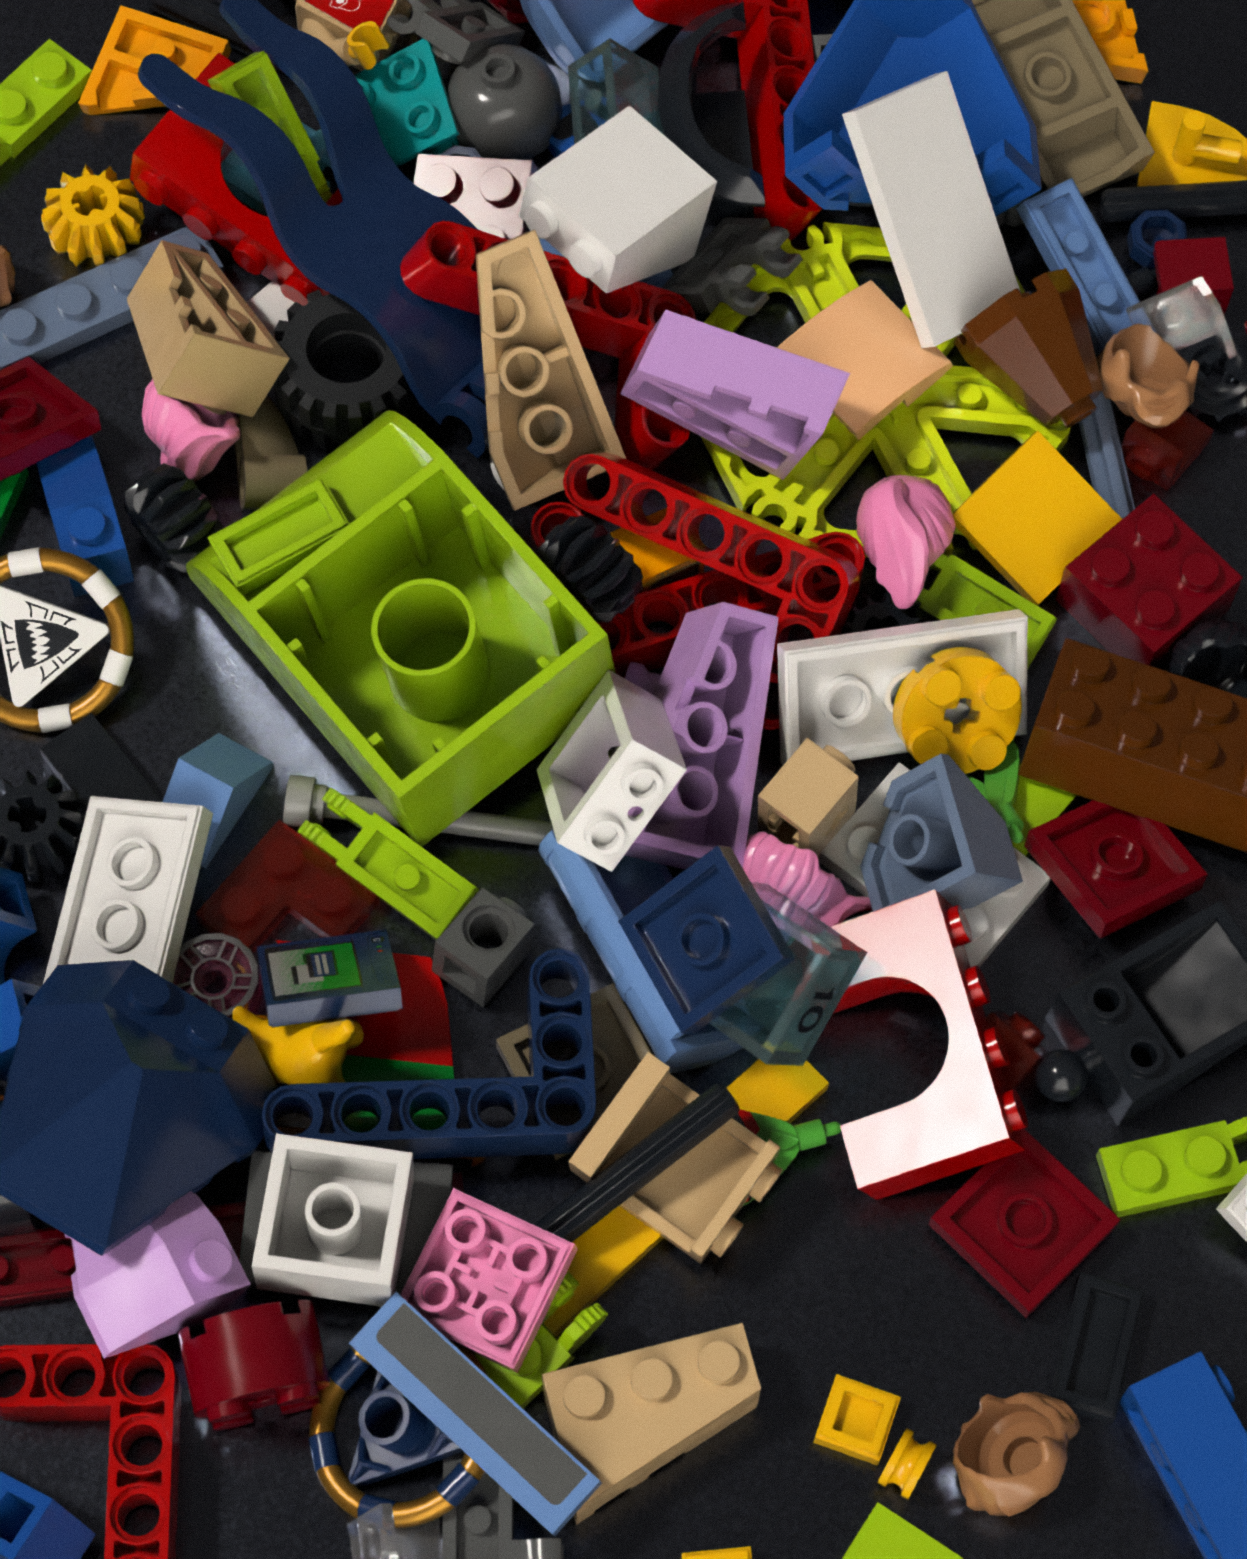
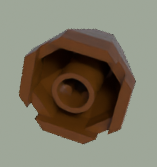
M1065 268L1045 272L1032 279L1031 281L1038 290L1034 293L1027 291L1021 294L1019 289L1016 288L999 298L964 325L961 330L963 335L957 336L954 344L970 366L1043 424L1048 426L1061 421L1065 428H1069L1091 415L1097 409L1093 400L1102 392L1103 386L1080 290Z

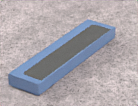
M395 1292L349 1342L362 1357L553 1536L557 1535L602 1484L594 1474L398 1292Z

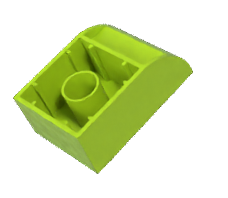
M387 410L257 509L265 507L322 476L350 523L348 526L288 572L244 596L232 584L211 545L186 563V569L194 584L414 842L423 847L556 742L608 670L615 673L608 634L445 452L406 417L395 411Z

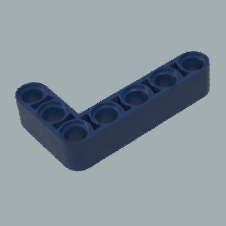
M559 948L544 952L532 964L527 993L530 1077L310 1083L281 1086L270 1093L263 1105L262 1121L266 1146L273 1153L276 1133L289 1135L281 1132L275 1126L281 1117L290 1113H300L308 1117L312 1123L304 1132L291 1136L412 1152L413 1159L548 1155L575 1152L592 1129L596 1107L590 979L587 965L579 955L570 950ZM550 979H563L570 983L575 991L566 997H552L545 993L541 985ZM564 1041L573 1045L578 1051V1055L571 1060L557 1061L546 1054L544 1047L551 1042ZM566 1104L577 1109L582 1118L573 1125L562 1126L551 1121L546 1112L555 1105ZM498 1106L510 1111L514 1116V1121L506 1127L493 1128L484 1124L479 1115L489 1107ZM430 1108L443 1113L447 1121L440 1128L429 1131L417 1127L411 1119L418 1111ZM361 1110L368 1111L379 1119V1123L375 1128L363 1133L350 1130L343 1122L347 1116Z

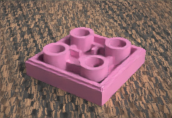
M453 1188L400 1295L448 1340L518 1373L578 1248L572 1242Z

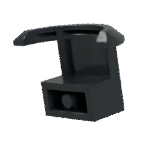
M743 1L719 5L700 14L681 29L668 47L659 73L657 111L663 135L717 181L704 226L718 225L724 217L753 218L754 207H765L763 176L753 170L745 90L696 93L698 57L703 50L726 34L745 30L746 20Z

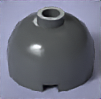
M502 43L485 47L474 55L470 61L461 63L451 75L446 91L460 133L457 136L459 146L475 148L480 155L488 156V158L529 160L544 152L548 148L549 139L557 129L563 114L559 84L554 73L542 58L522 46Z

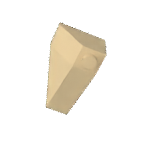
M535 230L526 232L476 254L489 453L514 511L564 490L563 479L565 470L574 459L581 455L609 453L626 459ZM598 464L589 471L587 479L605 472L606 469Z

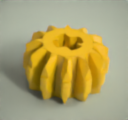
M85 164L81 173L82 176L74 178L62 172L60 179L61 188H46L45 202L47 207L42 209L43 214L41 215L44 231L48 232L51 247L56 251L57 255L68 253L70 261L76 267L88 257L92 258L94 264L99 266L104 264L105 257L108 255H113L117 258L126 254L125 245H140V238L142 236L140 225L143 224V219H145L143 203L139 202L135 186L129 178L118 180L117 173L113 171L111 166L100 175H94L92 169Z

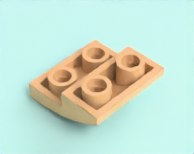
M872 280L836 300L776 347L850 373L833 410V414L858 440L901 402L907 407L953 367L952 362L936 346L921 348L913 322Z

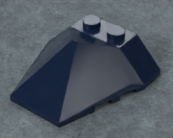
M135 960L57 965L26 1006L22 1014L18 1030L20 1033L15 1054L10 1064L6 1080L8 1083L0 1109V1195L97 1254L103 1256L162 1216L169 1205L190 1191L196 1193L210 1183L212 1177L234 1161L240 1163L252 1155L263 1139V1105L270 1093L278 1089L249 1029Z

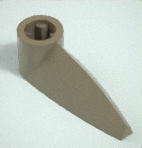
M268 394L254 417L236 413V417L239 419L237 427L240 430L241 436L234 443L242 510H257L307 472L306 458L304 455H299L294 438L283 415Z

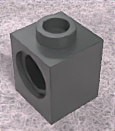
M482 887L435 941L432 972L484 1008L529 955L535 923L530 921L525 910L516 902L506 897L497 898ZM488 937L498 941L501 946L485 949L476 945L473 940Z

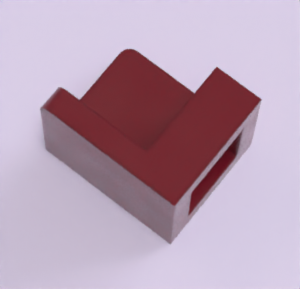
M1213 237L1157 241L1153 249L1158 282V292L1152 308L1153 322L1223 320L1234 289L1226 238Z

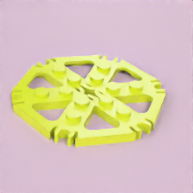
M823 222L822 232L815 225L807 227L806 241L810 247L809 249L803 251L795 249L788 238L780 246L786 253L800 254L803 259L789 276L784 278L776 277L768 273L761 266L753 264L751 267L755 269L757 274L746 286L755 292H767V294L782 292L789 295L806 323L836 300L859 287L848 267L852 262L860 259L892 262L880 227ZM824 238L828 241L829 244H824ZM1016 276V279H1017V282H1018V285H1019V288H1020V291H1021V294H1022V293H1024L1025 291H1024L1022 285L1020 284V282H1019V280H1018V278H1017V276ZM720 302L703 323L734 333L748 316L739 314L726 303ZM906 304L901 311L912 321ZM956 337L936 347L947 356L955 346L954 340ZM953 365L950 370L907 407L901 402L860 440L832 413L823 435L784 480L771 473L766 477L755 476L746 469L739 456L703 437L701 439L738 509L745 512L748 507L756 502L753 505L751 515L762 520L767 516L776 515L784 521L780 525L781 528L794 534L796 527L802 528L798 535L805 539L825 533L842 532L857 539L864 549L857 535V530L833 527L825 519L824 510L872 449L887 478L892 475H909L930 480L940 487L949 501L953 513L971 495V492L937 429L1010 436L1017 439L1021 444L1033 433L1039 431L1059 452L1068 440L1070 427L1065 428L1061 421L1046 426L973 367ZM955 527V530H954V533H953V534H960V535L964 536V535ZM968 540V543L972 550H976L973 544ZM952 542L945 549L944 555L948 556L953 553Z

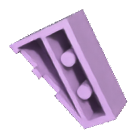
M665 310L648 334L620 394L784 480L823 435L850 373L703 323L691 317Z

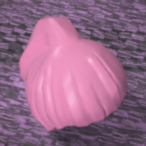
M153 379L145 388L142 407L144 431L161 450V465L165 463L180 468L188 479L196 482L213 471L226 450L240 439L241 434L237 427L239 419L236 417V413L227 411L226 414L219 415L207 410L200 404L157 394Z
M892 475L888 478L884 477L864 492L857 511L856 532L864 546L866 556L869 557L871 564L876 567L877 582L883 585L891 594L892 600L898 609H908L914 605L920 595L929 567L950 545L956 523L951 505L937 484L922 477Z
M764 831L749 836L746 842L743 869L789 948V941L840 924L846 918L856 913L872 910L869 897L848 894L840 878H836L834 874H829L820 868L818 857L813 850L808 848L799 849L794 845L782 843L777 837Z

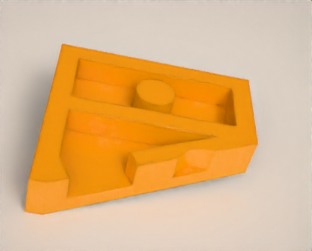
M120 5L78 104L82 112L88 115L166 107L139 80L138 70L143 59L150 54L163 55L196 79L218 52L229 58L232 51L229 41Z

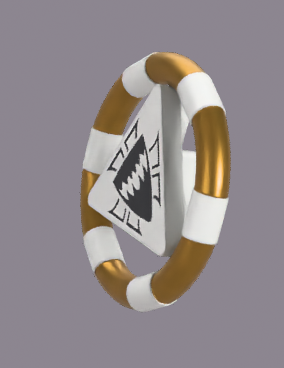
M37 547L9 552L1 556L0 584L12 577L45 571L65 575L82 585L104 611L108 621L107 624L0 585V640L12 702H10L0 694V722L24 731L48 733L68 729L90 713L95 717L112 702L121 687L124 686L133 660L134 633L130 613L121 595L122 593L101 569L72 553ZM110 633L111 647L99 680L88 693L72 703L39 709L23 707Z

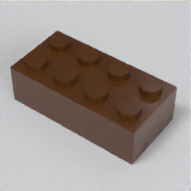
M1065 637L1018 775L1247 852V698Z

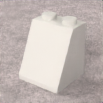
M629 105L528 177L519 217L525 221L530 231L535 230L539 238L545 239L567 258L578 274L589 278L607 294L684 264L695 256L717 181Z

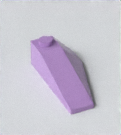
M192 1191L169 1205L162 1216L103 1256L72 1239L76 1271L71 1275L74 1298L104 1359L176 1334L187 1326L193 1328L204 1324V1319L222 1314L251 1285L221 1224L198 1195Z

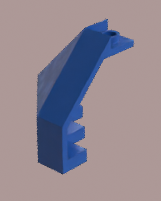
M972 0L853 1L784 112L785 176L823 210L848 211L849 203L872 204L842 114L928 76L948 71L995 216L1041 190L1036 126Z

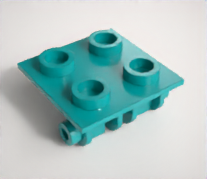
M421 39L376 63L372 69H365L354 75L370 105L382 142L397 167L416 158L418 154L440 155L453 145L459 146L457 136L460 133L430 42Z

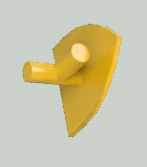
M1151 102L1146 137L1155 153L1144 170L1139 172L1137 187L1247 180V138L1239 131L1217 118L1198 110L1162 102Z

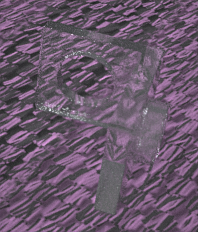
M1202 276L1126 309L1131 326L1134 324L1150 325L1152 330L1158 333L1165 342L1171 344L1176 351L1215 335L1229 359L1238 355L1221 306Z
M381 1503L348 1523L352 1559H442V1537L439 1518L414 1527L395 1528L392 1504Z

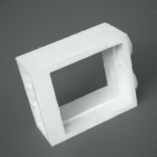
M610 670L605 673L537 768V774L557 843L611 872L687 771L662 700ZM638 806L642 808V812L639 815H628V811L632 807Z

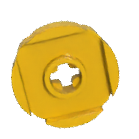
M953 647L937 652L931 656L935 661L925 665L919 673L913 669L905 677L898 689L893 706V724L898 737L903 741L906 750L920 764L942 753L949 755L964 774L972 773L977 769L991 770L999 766L1004 760L1007 746L1013 740L1019 727L1022 714L1021 688L1019 683L988 653L969 647ZM966 698V705L970 708V711L965 719L957 724H953L949 718L944 716L946 709L957 708L960 699Z

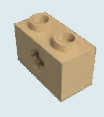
M806 738L758 795V832L764 831L772 834L780 842L794 845L799 849H811L816 853L819 861L821 851L856 812L859 776L854 773L856 770L854 764L835 747L825 745L822 749L809 738Z

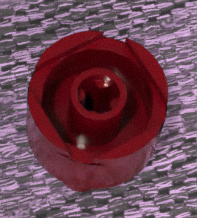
M298 1300L300 1313L284 1315L281 1301L222 1313L204 1319L203 1323L206 1333L195 1338L188 1326L181 1329L177 1334L195 1417L208 1418L209 1423L213 1425V1430H224L253 1422V1409L277 1404L280 1406L281 1414H290L305 1411L321 1403L319 1391L328 1387L331 1382L313 1302L311 1300Z

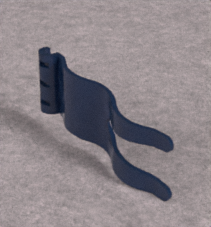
M222 0L219 6L220 14L254 53L260 51L267 53L272 65L280 69L297 85L312 107L321 127L335 181L343 199L339 205L329 206L322 200L295 146L286 134L257 108L245 101L201 84L167 57L160 54H150L143 59L138 70L140 82L174 113L195 125L209 130L235 151L253 177L275 235L294 265L307 279L319 288L347 302L373 325L394 354L419 404L440 425L449 416H455L469 427L472 433V443L466 449L478 459L489 448L486 406L474 397L477 396L486 402L480 315L427 300L414 294L405 285L400 271L403 257L434 223L450 221L470 228H477L455 207L419 188L399 170L382 142L363 89L345 62L330 47L319 39L280 21L257 0Z

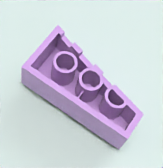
M720 602L685 614L653 695L662 700L687 771L624 856L686 870L717 845L731 847L743 868L779 617L727 602ZM638 806L632 807L628 811V815L637 816L642 812V808Z

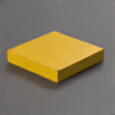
M1039 431L1033 433L953 512L956 528L1022 597L1035 605H1039L1060 584L1064 569L1070 562L1122 520Z

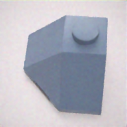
M940 753L892 780L883 806L890 810L878 843L869 842L860 865L873 911L934 889L952 906L960 905L964 910L973 908L1023 882L1006 822L949 755Z

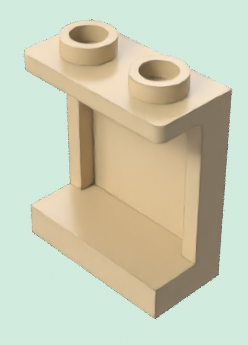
M647 1052L568 1161L570 1171L588 1183L700 1095L672 1076L668 1065ZM732 1118L619 1206L698 1263L702 1264L710 1251L721 1258L744 1226L743 1223L734 1217L749 1196L760 1203L783 1171L781 1167L774 1163L779 1156L781 1147L770 1139L765 1142Z

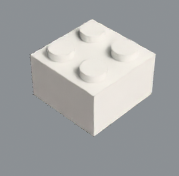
M276 1133L252 1261V1270L257 1289L382 1307L396 1292L415 1178L413 1153Z

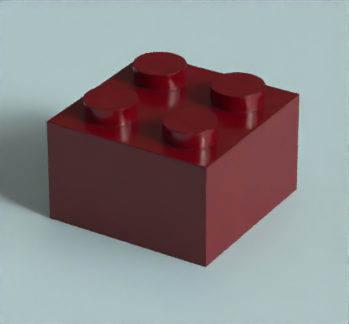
M1153 493L1065 567L1055 600L1108 652L1161 669L1172 659V650L1176 641L1181 636L1186 635L1190 629L1200 622L1217 621L1229 611L1243 577Z

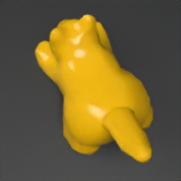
M236 1006L232 1011V1019L249 1029L275 1083L290 1085L345 1082L342 1076V1064L346 1058L347 1050L358 1047L363 1042L364 1033L362 1026L353 1019L339 1018L272 1027L268 1024L267 1016L254 1015L242 1006Z

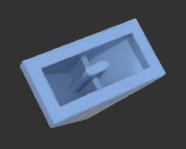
M220 733L178 758L162 801L165 803L200 805L213 813L201 866L205 869L274 767L272 761Z

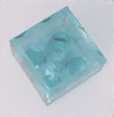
M751 882L793 953L795 960L709 1023L767 1065L803 1066L868 952L770 885Z

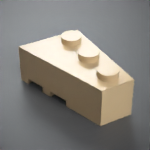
M161 240L127 297L157 394L200 404L207 410L219 415H224L229 411L254 417L290 358L208 253Z
M743 1323L542 1374V1394L553 1437L602 1482L599 1488L574 1514L576 1525L628 1488L632 1489L648 1479L651 1473L680 1454H686L757 1407L761 1386Z

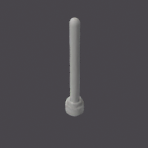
M290 774L285 796L283 825L301 827L305 820L323 824L324 818L346 819H341L327 808V804L323 802L322 797L328 791V786L316 784V778ZM342 794L371 816L375 812L394 827H401L378 799ZM467 811L441 833L539 846L544 837L553 830L551 821Z

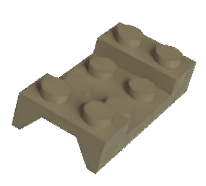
M972 0L1036 126L1041 190L1031 195V197L1070 178L1075 182L1082 197H1085L1144 170L1155 152L1072 0Z

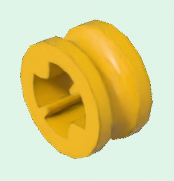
M906 1428L878 1483L884 1487L890 1483L898 1485L901 1489L900 1496L908 1500L937 1444L932 1441L926 1444L918 1443L914 1439V1431Z

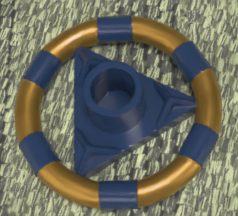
M449 1340L487 1375L479 1360L469 1349ZM350 1347L328 1371L331 1384L319 1391L321 1403L313 1406L310 1417L308 1441L314 1470L321 1484L335 1503L360 1522L394 1529L418 1526L443 1516L457 1507L480 1482L485 1472L466 1453L462 1461L438 1485L436 1490L415 1500L407 1502L394 1501L365 1494L356 1487H364L464 1452L378 1371L372 1393L364 1401L359 1411L358 1423L361 1433L349 1476L347 1477L343 1471L334 1433L337 1411L345 1392L350 1389L371 1365L353 1347Z

